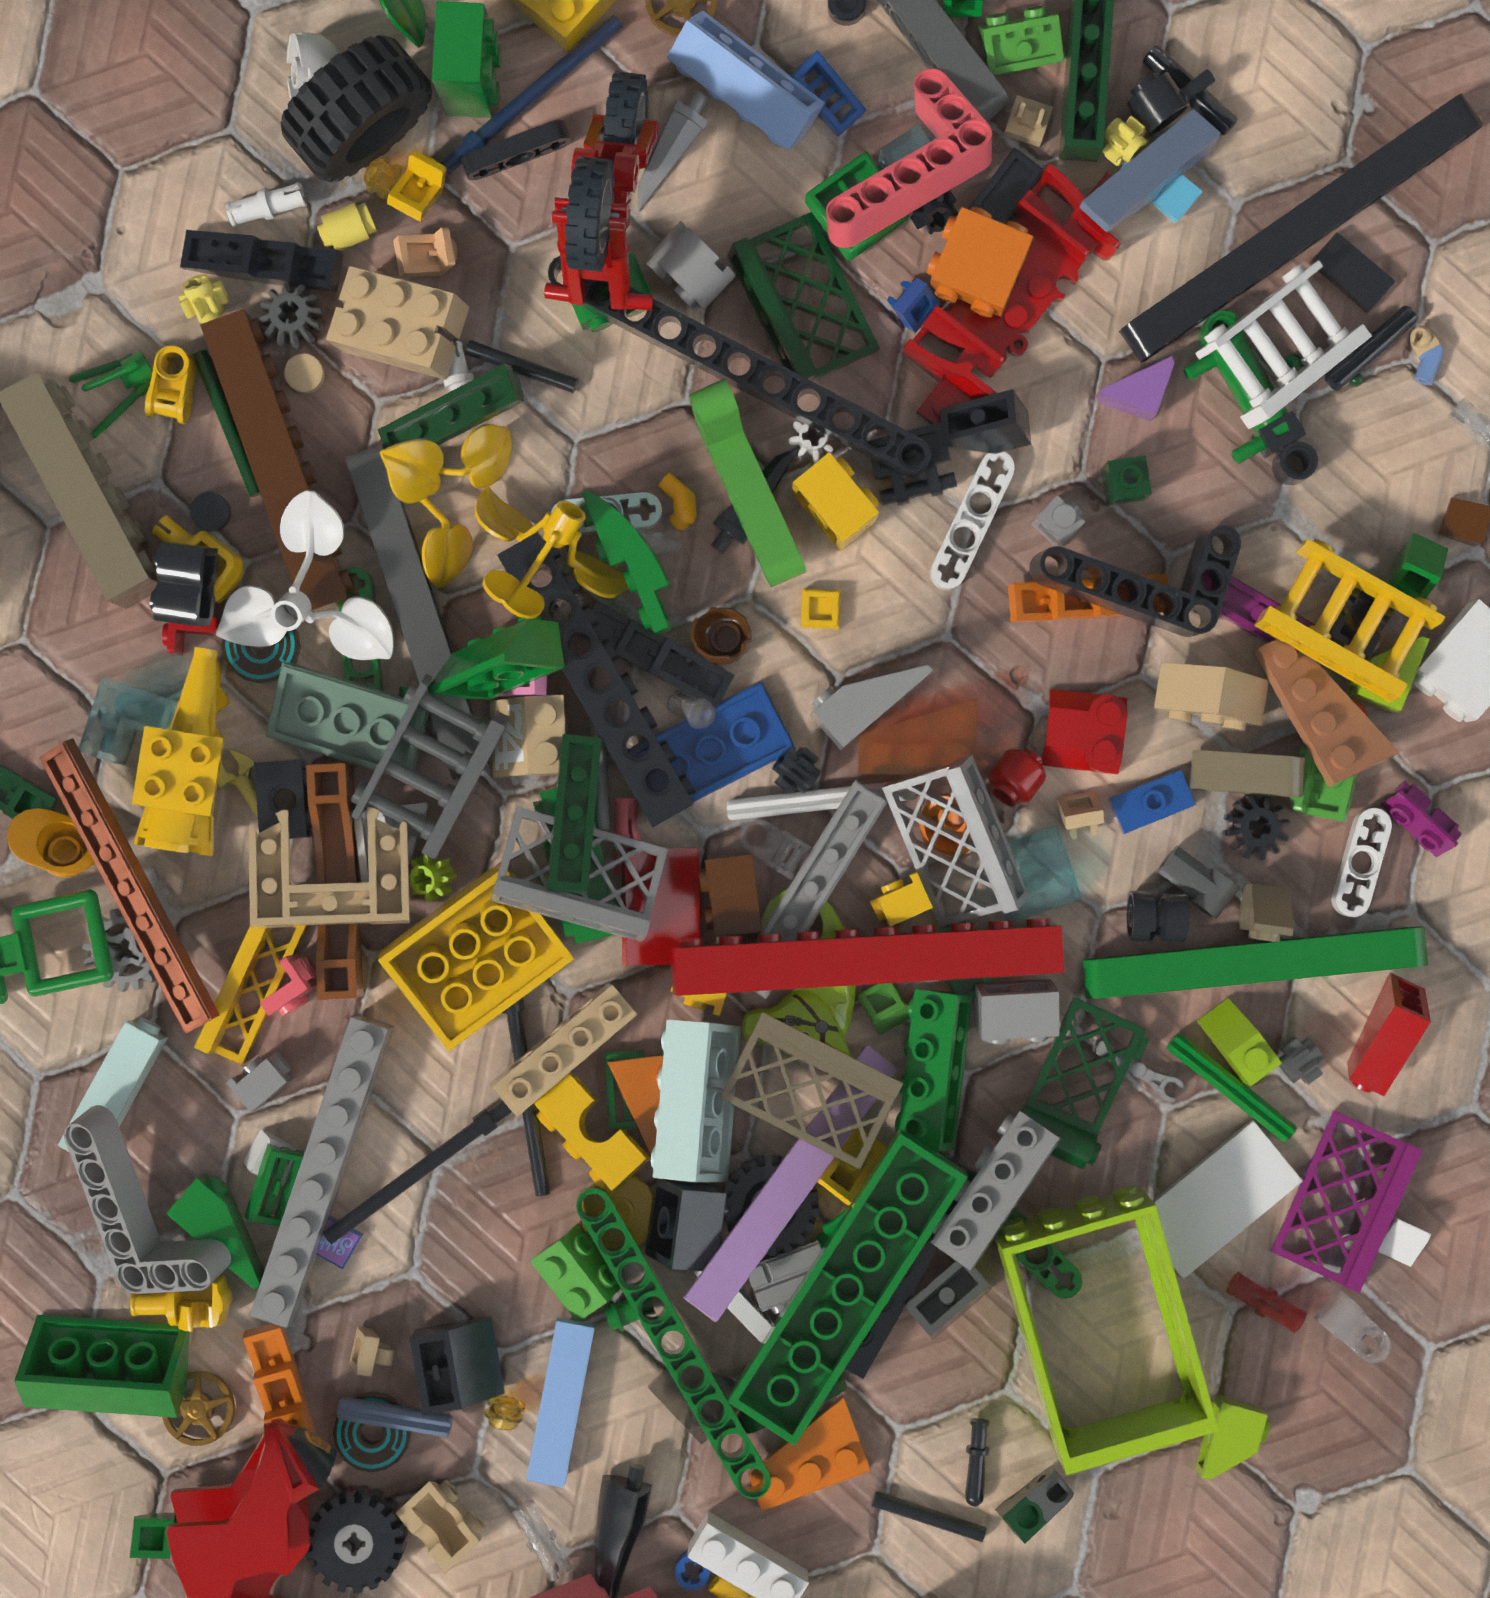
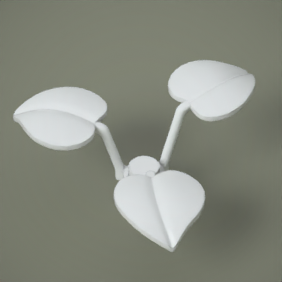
M311 490L299 493L286 507L280 523V534L286 548L292 552L306 551V557L293 585L289 588V592L285 593L275 604L273 595L262 587L254 585L240 587L226 602L216 635L241 645L269 646L279 642L287 631L296 629L304 620L312 623L317 619L336 617L330 624L329 636L337 651L357 660L390 659L394 652L393 629L386 613L375 602L364 597L353 596L345 601L341 611L329 609L313 613L311 612L309 598L300 592V586L313 560L314 553L325 556L336 551L344 538V524L338 512L318 493Z

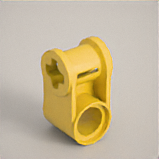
M166 346L157 352L154 359L150 386L145 399L146 417L154 418L156 415L175 418L180 424L188 422L193 404L197 366L194 358L182 348ZM175 357H182L184 360L183 369L178 374L170 375L168 370L170 361ZM163 402L173 403L175 405L164 404Z

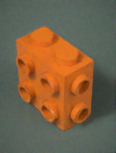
M961 207L957 218L950 216L941 238L946 239L947 242L942 254L935 251L926 273L932 276L930 288L936 290V296L948 302L956 303L957 299L971 304V310L982 316L992 317L993 314L1001 317L1030 250L1034 236L1027 234L1028 229L1018 223L1008 221L1005 225L991 219L992 215L981 208L971 207L968 210Z

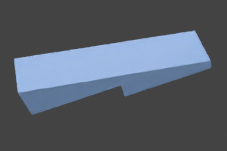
M557 1317L526 1481L563 1488L565 1486L595 1324Z

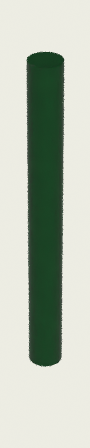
M207 350L198 351L192 356L249 496L256 497L261 495Z

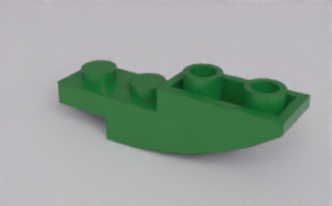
M591 491L583 492L582 495L585 503L580 505V509L585 513V521L588 527L594 525L600 539L594 541L601 561L603 563L609 561L610 566L615 569L627 564L628 570L623 571V575L630 592L638 591L643 606L637 609L645 629L652 627L653 632L658 635L671 630L672 626L659 592L672 588V585L655 552L642 534L625 516Z

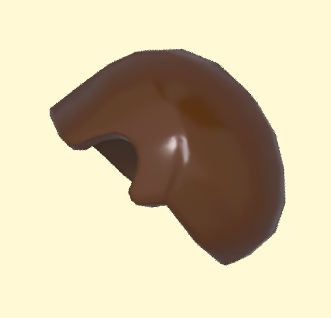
M711 607L704 615L694 619L690 637L700 656L714 664L726 665L737 661L748 651L752 642V630L746 617L735 609Z

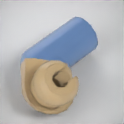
M1419 326L1412 330L1410 334L1411 346L1420 360L1414 380L1424 385H1433L1444 350L1431 329Z

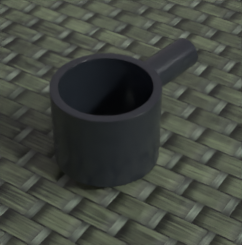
M1206 69L1179 88L1168 72L1160 76L1154 72L1131 90L1133 97L1128 101L1127 105L1139 122L1145 126L1147 133L1152 136L1181 116L1190 107L1191 103L1189 101L1215 82V78Z

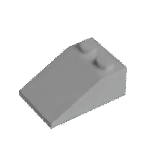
M929 665L844 685L836 692L830 686L813 701L812 705L816 709L812 712L811 717L841 751L933 672V669Z

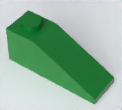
M204 1173L193 1181L166 1214L194 1239H214L222 1242L228 1248L231 1255V1263L228 1268L256 1290L260 1286L264 1268L235 1199L227 1193L230 1188L223 1180L215 1175L209 1177Z

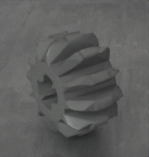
M284 283L282 287L283 294L281 295L276 290L270 289L269 294L273 299L272 303L267 301L260 302V307L267 314L260 316L258 320L262 326H268L264 335L269 340L277 338V345L280 348H285L289 341H291L293 348L300 350L302 338H305L308 343L313 344L315 339L310 332L312 330L317 332L323 331L324 326L316 319L325 316V310L322 307L316 306L320 300L316 293L307 295V288L304 285L300 284L293 293L291 285ZM291 310H293L296 316L298 317V319L293 323H291L288 317L286 316V314Z

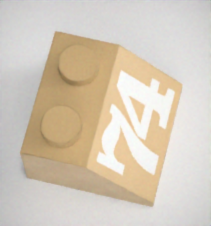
M546 695L489 701L490 720L495 710L510 717L492 752L493 778L558 775L562 734H568L567 698L564 695Z

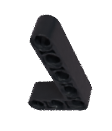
M1226 525L1215 527L1199 535L1180 590L1060 546L1050 547L1036 554L1030 562L1029 570L1034 581L1042 586L1180 636L1193 637L1211 631L1218 621L1241 549V539L1234 528ZM1214 536L1218 537L1223 543L1222 554L1217 553L1213 548L1212 539ZM1047 557H1052L1058 563L1059 568L1056 576L1048 573L1045 568ZM1083 570L1089 571L1094 577L1092 589L1087 588L1082 583L1081 573ZM1203 572L1211 578L1212 587L1210 591L1204 589L1200 580ZM1119 583L1125 584L1129 589L1130 597L1127 602L1118 596L1117 587ZM1155 596L1162 598L1165 603L1163 615L1157 613L1154 609L1153 600ZM1191 609L1196 610L1200 615L1201 620L1198 628L1193 626L1189 620Z

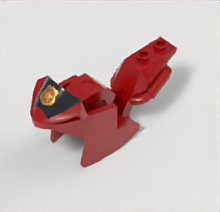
M281 1418L273 1419L271 1422L264 1423V1434L232 1483L181 1488L171 1491L170 1498L178 1523L168 1525L166 1535L171 1557L187 1598H280L270 1595V1590L280 1575L288 1576L309 1550L310 1521L306 1497L322 1488L327 1481L337 1455V1451L332 1445L308 1429L287 1423Z

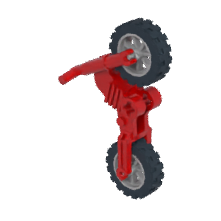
M620 71L613 73L612 82L609 85V97H607L606 115H592V122L584 140V148L576 147L574 149L571 166V185L568 192L569 199L555 197V211H552V223L557 226V246L560 252L564 285L546 283L544 297L546 299L584 305L586 299L584 279L608 281L611 309L652 311L653 295L629 293L631 284L628 259L629 245L626 232L630 225V219H628L631 215V209L629 208L632 199L630 197L637 188L639 169L646 168L654 143L657 142L659 135L658 121L646 120L648 113V84L644 74Z

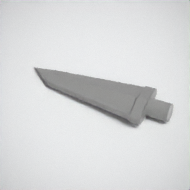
M696 90L687 106L676 100L671 108L672 111L638 183V212L709 121L700 115L709 100L702 92Z

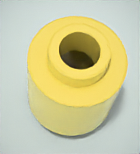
M354 202L321 216L323 224L317 226L325 247L333 246L338 251L370 239V234L377 232L365 202L357 206Z

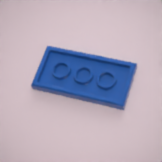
M762 681L721 701L717 709L710 707L655 735L659 743L664 740L668 742L677 758L671 765L678 777L686 774L697 794L690 797L693 803L776 761L788 747L793 748L795 751L797 750ZM645 740L629 748L628 752L636 758L645 756L649 751V741ZM656 768L648 773L646 782L653 791H662L668 786L669 777L664 770Z

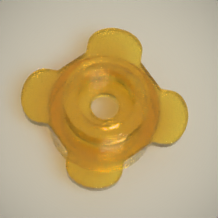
M387 158L375 159L368 165L364 173L366 190L371 194L377 192L381 199L388 198L389 192L403 173L402 166L399 164L392 165Z
M507 1395L488 1399L487 1404L490 1407L485 1410L484 1415L488 1418V1423L493 1428L513 1430L522 1422L523 1415L521 1412L525 1411L526 1408L524 1402Z

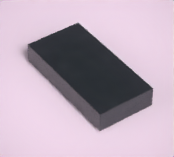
M1014 147L969 206L968 210L971 207L981 208L992 215L991 219L1006 224L1013 215L1021 198L1029 190H1032L1041 178L1044 169Z
M1338 232L1333 235L1309 263L1312 265L1319 260L1323 267L1318 272L1367 313L1395 282V280Z

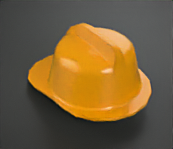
M36 808L25 810L18 814L8 826L6 838L9 849L14 855L30 865L45 869L54 876L71 877L95 864L69 816L51 810Z

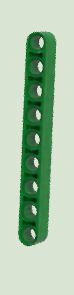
M1424 926L1282 939L1280 942L1262 941L1082 960L1086 999L1428 966Z
M598 1186L584 1188L576 1198V1209L580 1219L741 1495L748 1499H757L764 1496L771 1485V1477L763 1460L730 1403H728L727 1398L610 1196ZM590 1194H598L605 1201L603 1211L597 1215H589L582 1208L584 1198ZM610 1228H617L624 1233V1241L616 1249H609L602 1243L604 1232ZM631 1262H637L644 1268L642 1278L635 1283H629L622 1277L624 1266ZM651 1296L658 1297L663 1301L661 1313L654 1317L647 1316L642 1312L644 1300ZM669 1331H677L683 1335L682 1345L673 1351L667 1350L661 1345L663 1336ZM690 1365L699 1366L703 1370L701 1380L693 1385L686 1384L681 1379L683 1370ZM711 1399L722 1403L720 1415L713 1419L706 1418L701 1414L703 1404ZM737 1434L742 1438L741 1447L733 1453L724 1451L721 1448L723 1439L727 1435ZM751 1468L760 1470L762 1478L756 1486L747 1487L742 1484L741 1478L746 1470Z

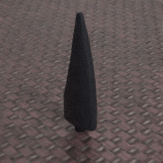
M630 1464L628 1477L616 1475L602 1476L595 1537V1581L599 1587H603L606 1590L609 1598L618 1597L622 1577L633 1546L646 1519L652 1484L643 1482L645 1467L640 1464Z

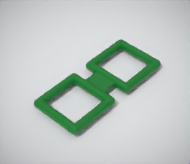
M88 889L17 905L12 909L11 914L15 933L0 937V1004H4L8 1000L4 977L6 975L23 972L27 992L33 997L107 982L113 978L114 971L96 891ZM84 907L96 968L41 980L29 919Z

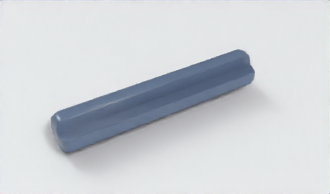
M341 1397L336 1411L339 1420L447 1437L450 1434L453 1422L452 1415L447 1413L423 1416L422 1409L350 1397Z

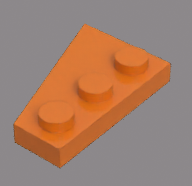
M664 1054L606 1061L651 1157L652 1150L656 1146L657 1129L654 1124V1116L660 1101L658 1074L663 1066Z
M844 1395L832 1403L833 1405L822 1414L811 1420L795 1446L788 1441L783 1442L763 1459L771 1477V1485L764 1496L757 1498L761 1511L871 1471ZM753 1468L748 1471L752 1487L756 1486L762 1478V1472Z

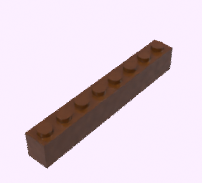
M244 309L200 324L293 584L306 557V551L292 552L286 548L280 534L281 518L286 507L295 496L305 490L314 491L312 484L317 483V479L310 462H303L299 448L304 447V443L297 426H290L286 413L291 411V406L283 389L278 391L273 377L279 375L276 364L270 353L264 354L260 343L266 340L263 328L258 318L252 319ZM341 545L329 555L323 556L314 553L313 560L302 581L300 592L309 598L311 612L313 613L329 609H339L351 597L350 592L356 591L349 570L341 569L337 557L343 555Z

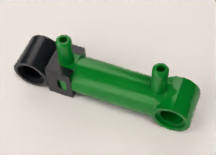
M1221 310L1213 313L1198 332L1200 348L1207 344L1204 337L1212 331L1213 326L1224 324L1228 328L1239 317L1230 311ZM1242 329L1230 341L1263 388H1269L1272 392L1275 388L1243 335ZM1217 349L1200 360L1198 359L1184 367V374L1191 381L1217 367L1243 414L1252 408L1249 403L1251 397ZM1285 406L1268 420L1253 427L1252 429L1255 433L1251 436L1253 439L1232 450L1231 453L1233 460L1238 464L1260 452L1264 459L1276 454L1272 461V471L1274 477L1285 485H1296L1303 482L1315 472L1318 466L1316 450L1310 444L1298 441L1306 433L1294 412L1288 413ZM1288 455H1295L1301 459L1303 469L1300 473L1294 472L1288 467Z

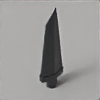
M800 446L775 456L762 470L772 494ZM731 504L713 522V525L720 529L721 532L712 542L711 546L721 554L726 551L733 540L742 545L748 540Z

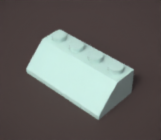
M666 1020V1028L661 1037V1046L664 1050L663 1066L658 1074L660 1101L654 1116L657 1135L656 1146L651 1153V1165L654 1168L653 1178L688 1182L728 1181L734 1105L724 1101L720 1096L738 1062L741 1026ZM736 1084L731 1092L733 1096L736 1093Z

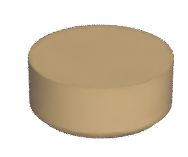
M303 353L293 356L287 362L284 376L286 382L294 391L300 394H311L322 386L325 379V371L322 364L314 356Z

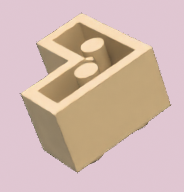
M1161 662L1154 708L1169 712L1168 719L1191 722L1192 716H1201L1200 722L1222 725L1224 729L1245 731L1246 725L1262 726L1269 680L1227 667Z

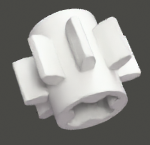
M796 421L793 423V427L799 432V436L791 437L789 444H799L798 459L803 458L807 454L812 456L814 463L818 462L819 454L823 451L825 453H833V448L827 444V440H834L833 438L807 424L802 425ZM815 430L816 436H823L819 439L818 446H811L810 440H803L807 438L808 431Z

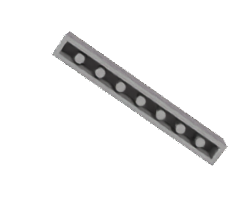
M359 1014L350 1017L250 1313L252 1317L285 1328L296 1318L317 1256L316 1252L328 1217L331 1215L394 1028L392 1025Z

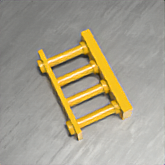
M1307 539L1295 552L1307 559L1282 605L1275 608L1272 606L1267 607L1261 612L1254 626L1285 644L1293 646L1299 652L1389 703L1401 698L1408 684L1398 679L1400 677L1398 673L1399 668L1422 627L1425 626L1431 630L1442 624L1445 616L1436 611L1437 607L1432 602L1419 597L1414 599L1334 554V548L1328 543L1318 539L1313 541ZM1320 568H1323L1341 580L1316 625L1307 627L1296 621L1297 616L1295 612ZM1356 587L1374 597L1375 600L1351 643L1342 647L1330 640L1331 635L1329 632L1353 589ZM1388 607H1391L1409 617V620L1383 665L1379 664L1377 667L1364 659L1366 655L1363 652Z

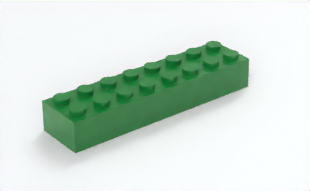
M899 1128L730 1391L728 1403L795 1446L967 1180V1171Z

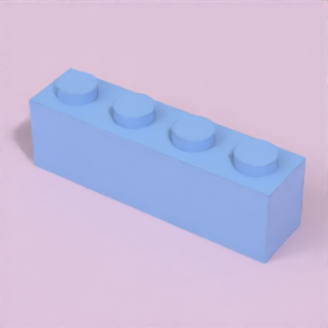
M703 10L686 21L667 56V59L676 65L677 70L681 74L695 79L706 88L710 96L727 103L737 111L738 116L743 121L756 125L767 134L771 142L777 146L785 147L787 150L792 149L804 139L825 104L824 101Z

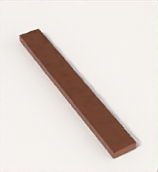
M73 738L63 741L40 756L39 759L186 1034L220 1016L76 742Z

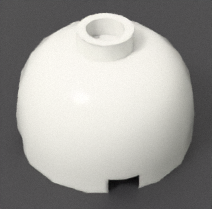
M308 32L290 34L287 47V64H291V77H287L290 100L297 95L298 89L305 82H308L320 67L323 68L330 62L331 58L340 53L339 49L330 39L320 34Z

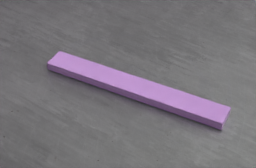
M868 1045L862 1049L856 1060L889 1077H892L898 1069ZM840 1080L826 1099V1104L848 1097L843 1081ZM849 1085L852 1095L862 1093L859 1089ZM867 1095L854 1100L860 1119L864 1117L876 1098ZM850 1101L828 1108L835 1131L857 1124ZM823 1110L815 1114L805 1128L806 1133L814 1137L830 1133ZM854 1129L837 1135L840 1147L844 1145ZM832 1137L821 1140L835 1147ZM798 1138L683 1298L711 1320L717 1322L834 1159V1156Z

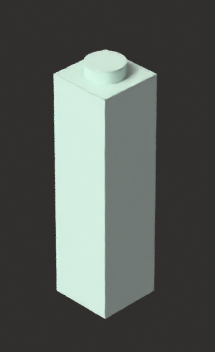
M140 1017L138 1021L135 1019L125 1021L69 1124L90 1107L101 1105L113 1113L120 1127L168 1039L167 1036L159 1033L161 1027L158 1024L143 1017ZM63 1134L57 1146L69 1152Z

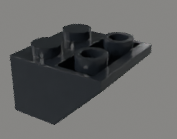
M492 1316L415 1329L410 1337L423 1416L463 1409L505 1394Z

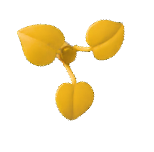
M483 424L473 429L465 438L461 450V459L465 467L459 469L442 467L444 462L443 453L436 443L429 440H408L380 451L394 495L400 501L408 504L423 503L441 522L442 528L431 529L426 534L422 546V563L425 574L430 584L437 589L447 585L466 567L472 554L473 541L469 530L465 526L455 524L450 527V521L428 499V496L438 491L441 483L439 475L466 476L469 474L471 484L477 488H485L487 485L491 486L497 482L506 471L512 452L511 433L507 426Z
M489 485L480 493L475 503L476 519L481 527L496 538L506 542L513 541L516 538L520 542L539 532L542 528L544 531L543 538L546 544L521 582L511 574L501 570H491L486 573L483 579V587L488 595L498 603L503 604L514 615L525 619H533L538 617L545 606L544 598L538 592L527 587L552 547L563 548L564 545H569L567 565L574 568L572 572L574 579L590 592L604 598H613L629 589L622 572L586 553L576 551L577 542L582 536L578 530L586 519L585 513L577 505L561 500L557 503L552 513L547 512L544 518L533 526L525 516L498 498Z

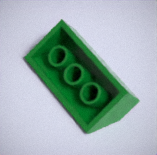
M37 1315L14 1382L22 1403L27 1408L177 1418L187 1386L190 1332L183 1331L178 1326H170L169 1323Z

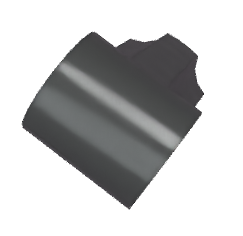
M1175 846L1157 870V873L1182 892H1186L1187 896H1189L1188 900L1194 906L1215 920L1239 890V887L1229 878L1213 868L1208 869L1179 846Z

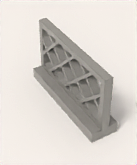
M972 754L958 758L952 764L890 782L882 787L914 867L932 904V910L939 927L1002 910L1004 914L1019 910L1029 897V893ZM947 777L952 789L949 800L930 791L935 779ZM926 782L925 787L918 785ZM906 788L920 795L915 810L901 803L897 791ZM926 799L945 808L939 823L920 814ZM950 811L964 818L967 825L964 835L944 826ZM916 822L935 831L929 845L916 839L913 833ZM940 834L959 843L954 858L935 849ZM964 847L978 853L981 860L978 871L959 861ZM930 857L950 866L944 880L930 874L927 867ZM954 870L974 879L968 893L949 884ZM980 882L992 888L997 901L985 903L974 897L973 894L978 883ZM944 892L964 901L960 911L947 915L941 900Z
M516 807L490 901L642 942L648 933L649 920L668 849L594 828L593 838L595 840L592 841V847L603 841L614 845L620 855V858L602 867L593 850L591 852V861L597 871L589 874V881L600 875L610 895L600 901L589 899L587 894H579L580 896L567 892L548 891L547 880L544 874L549 872V866L540 870L530 850L546 841L551 845L552 832L550 833L547 826L553 827L554 817ZM526 819L538 823L545 836L526 846L518 832L521 820ZM515 841H517L521 849L512 854ZM623 847L633 850L626 854ZM640 852L657 856L653 871L641 878L629 859ZM523 854L535 872L523 880L506 876L510 861ZM624 862L634 882L616 891L606 871ZM538 878L542 885L531 883V881ZM651 878L649 889L647 890L643 882ZM638 886L646 899L643 912L639 913L628 910L619 895ZM614 899L617 906L607 904V902Z

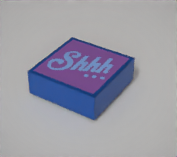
M330 1215L324 1231L336 1223L338 1219ZM352 1229L333 1244H330L325 1236L322 1235L316 1255L343 1269L363 1233Z

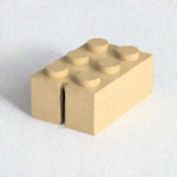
M349 266L339 300L344 303V308L336 307L326 340L344 353L447 380L457 347L437 332L441 328L450 337L459 340L469 306L454 293Z

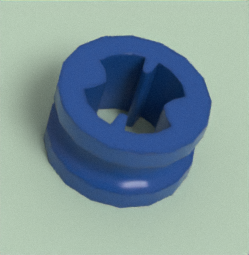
M686 1551L676 1561L675 1577L681 1587L694 1591L702 1588L707 1583L710 1570L702 1566L699 1569L698 1578L691 1579V1574H689L688 1578L685 1577L683 1573L686 1571V1563L693 1561L687 1557L688 1551Z

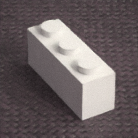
M707 1511L688 1544L687 1557L755 1598H801L809 1584L807 1569Z

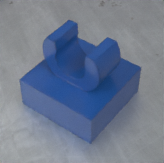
M918 278L912 284L908 281L900 283L905 292L898 300L891 296L887 299L903 325L915 334L932 313L935 306L940 305L928 284Z

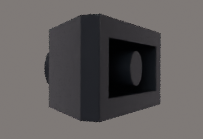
M1013 389L940 409L942 441L947 447L997 454L1031 445L1028 410Z

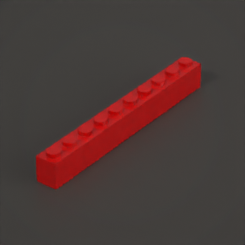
M1049 918L1026 919V926L1012 927L1011 920L988 921L989 929H974L973 922L951 923L950 931L937 932L935 925L912 926V933L897 934V927L874 928V935L859 936L858 929L835 930V937L820 938V931L796 932L797 940H781V933L759 934L758 942L747 943L742 942V936L719 937V944L703 945V938L680 939V946L670 947L673 994L685 996L1064 973L1062 926L1050 925Z

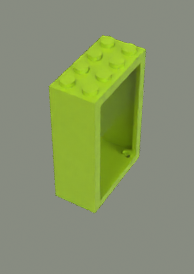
M1134 1185L1117 1188L1113 1191V1196L1099 1200L1097 1196L1082 1198L1075 1202V1207L1061 1210L1059 1207L1044 1209L1038 1213L1037 1218L1023 1221L1022 1218L1007 1220L994 1238L1053 1446L1066 1476L1219 1431L1156 1204L1141 1187L1136 1189ZM1134 1220L1183 1394L1177 1399L1077 1428H1068L1063 1423L1016 1253Z

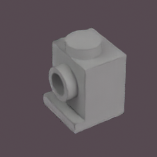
M1057 495L1034 519L1031 525L1053 546L1062 547L1085 521L1080 517L1083 514L1082 510L1069 498L1062 500Z
M275 1052L264 1061L258 1056L241 1070L245 1075L244 1078L237 1075L228 1080L226 1084L246 1108L253 1112L292 1081L293 1077L288 1073L291 1070L289 1063L281 1054Z

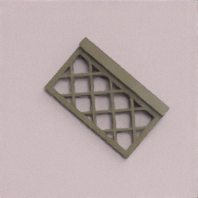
M762 1012L720 1098L861 1169L903 1083ZM758 1039L774 1047L778 1062L756 1068L751 1052ZM780 1050L793 1057L782 1060ZM747 1060H749L752 1070L741 1073ZM796 1060L807 1063L813 1079L791 1086L784 1064ZM780 1066L787 1088L765 1095L758 1073ZM815 1068L827 1073V1075L817 1077ZM754 1075L760 1097L743 1101L731 1095L738 1079ZM833 1077L843 1081L848 1097L826 1104L819 1082ZM815 1084L822 1106L800 1113L793 1091ZM849 1085L859 1089L862 1093L852 1095ZM789 1093L795 1115L783 1119L772 1116L766 1099ZM870 1095L884 1102L876 1118L861 1122L855 1099ZM762 1101L765 1111L751 1104ZM850 1101L857 1124L835 1131L828 1108ZM823 1110L830 1133L818 1137L806 1133L802 1117ZM797 1119L800 1129L786 1122ZM874 1123L866 1137L863 1126ZM858 1128L863 1146L857 1158L841 1150L837 1135ZM832 1137L835 1147L821 1140Z

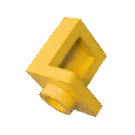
M413 150L409 156L407 170L388 194L387 204L421 222L443 192L446 167L434 158Z

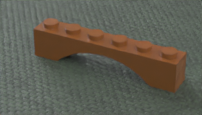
M347 763L306 765L308 807L314 839L317 884L358 883L354 819L351 817L355 804L350 801L354 794L353 765ZM360 923L318 925L316 950L317 1000L348 999L364 996Z

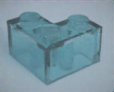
M102 677L78 748L81 753L114 764L126 765L137 731L144 732V726L170 730L178 701Z

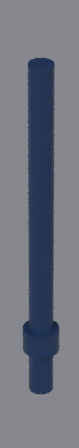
M612 15L476 132L471 130L460 139L461 144L439 162L446 167V173L448 175L451 174L462 164L461 158L464 155L484 147L489 140L622 29L623 25L619 19Z

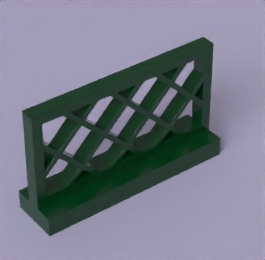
M812 212L749 240L746 237L732 244L727 257L782 366L814 381L880 349ZM807 225L814 239L810 250L789 243L794 230ZM787 234L785 241L779 239V237ZM769 243L782 248L777 265L763 261L756 247ZM816 246L821 254L815 252ZM786 250L807 258L802 275L781 267ZM812 260L827 265L831 273L827 284L806 277ZM768 271L774 273L772 279H771V277H770ZM778 275L799 282L794 299L778 293L775 287ZM833 281H835L838 288L832 286ZM804 284L824 292L819 309L798 302ZM829 294L844 299L848 307L844 318L824 311ZM784 305L791 307L789 314ZM795 309L816 316L810 334L795 328L792 322ZM850 315H852L855 322L849 321ZM820 319L841 326L836 343L815 336ZM846 328L861 333L867 346L856 351L842 346L841 342ZM801 339L808 341L806 348ZM812 343L833 350L830 362L817 369L809 356ZM838 353H841V354H844V355H845V356H843V357H841V358H839V359L836 360V357H837V354H838Z

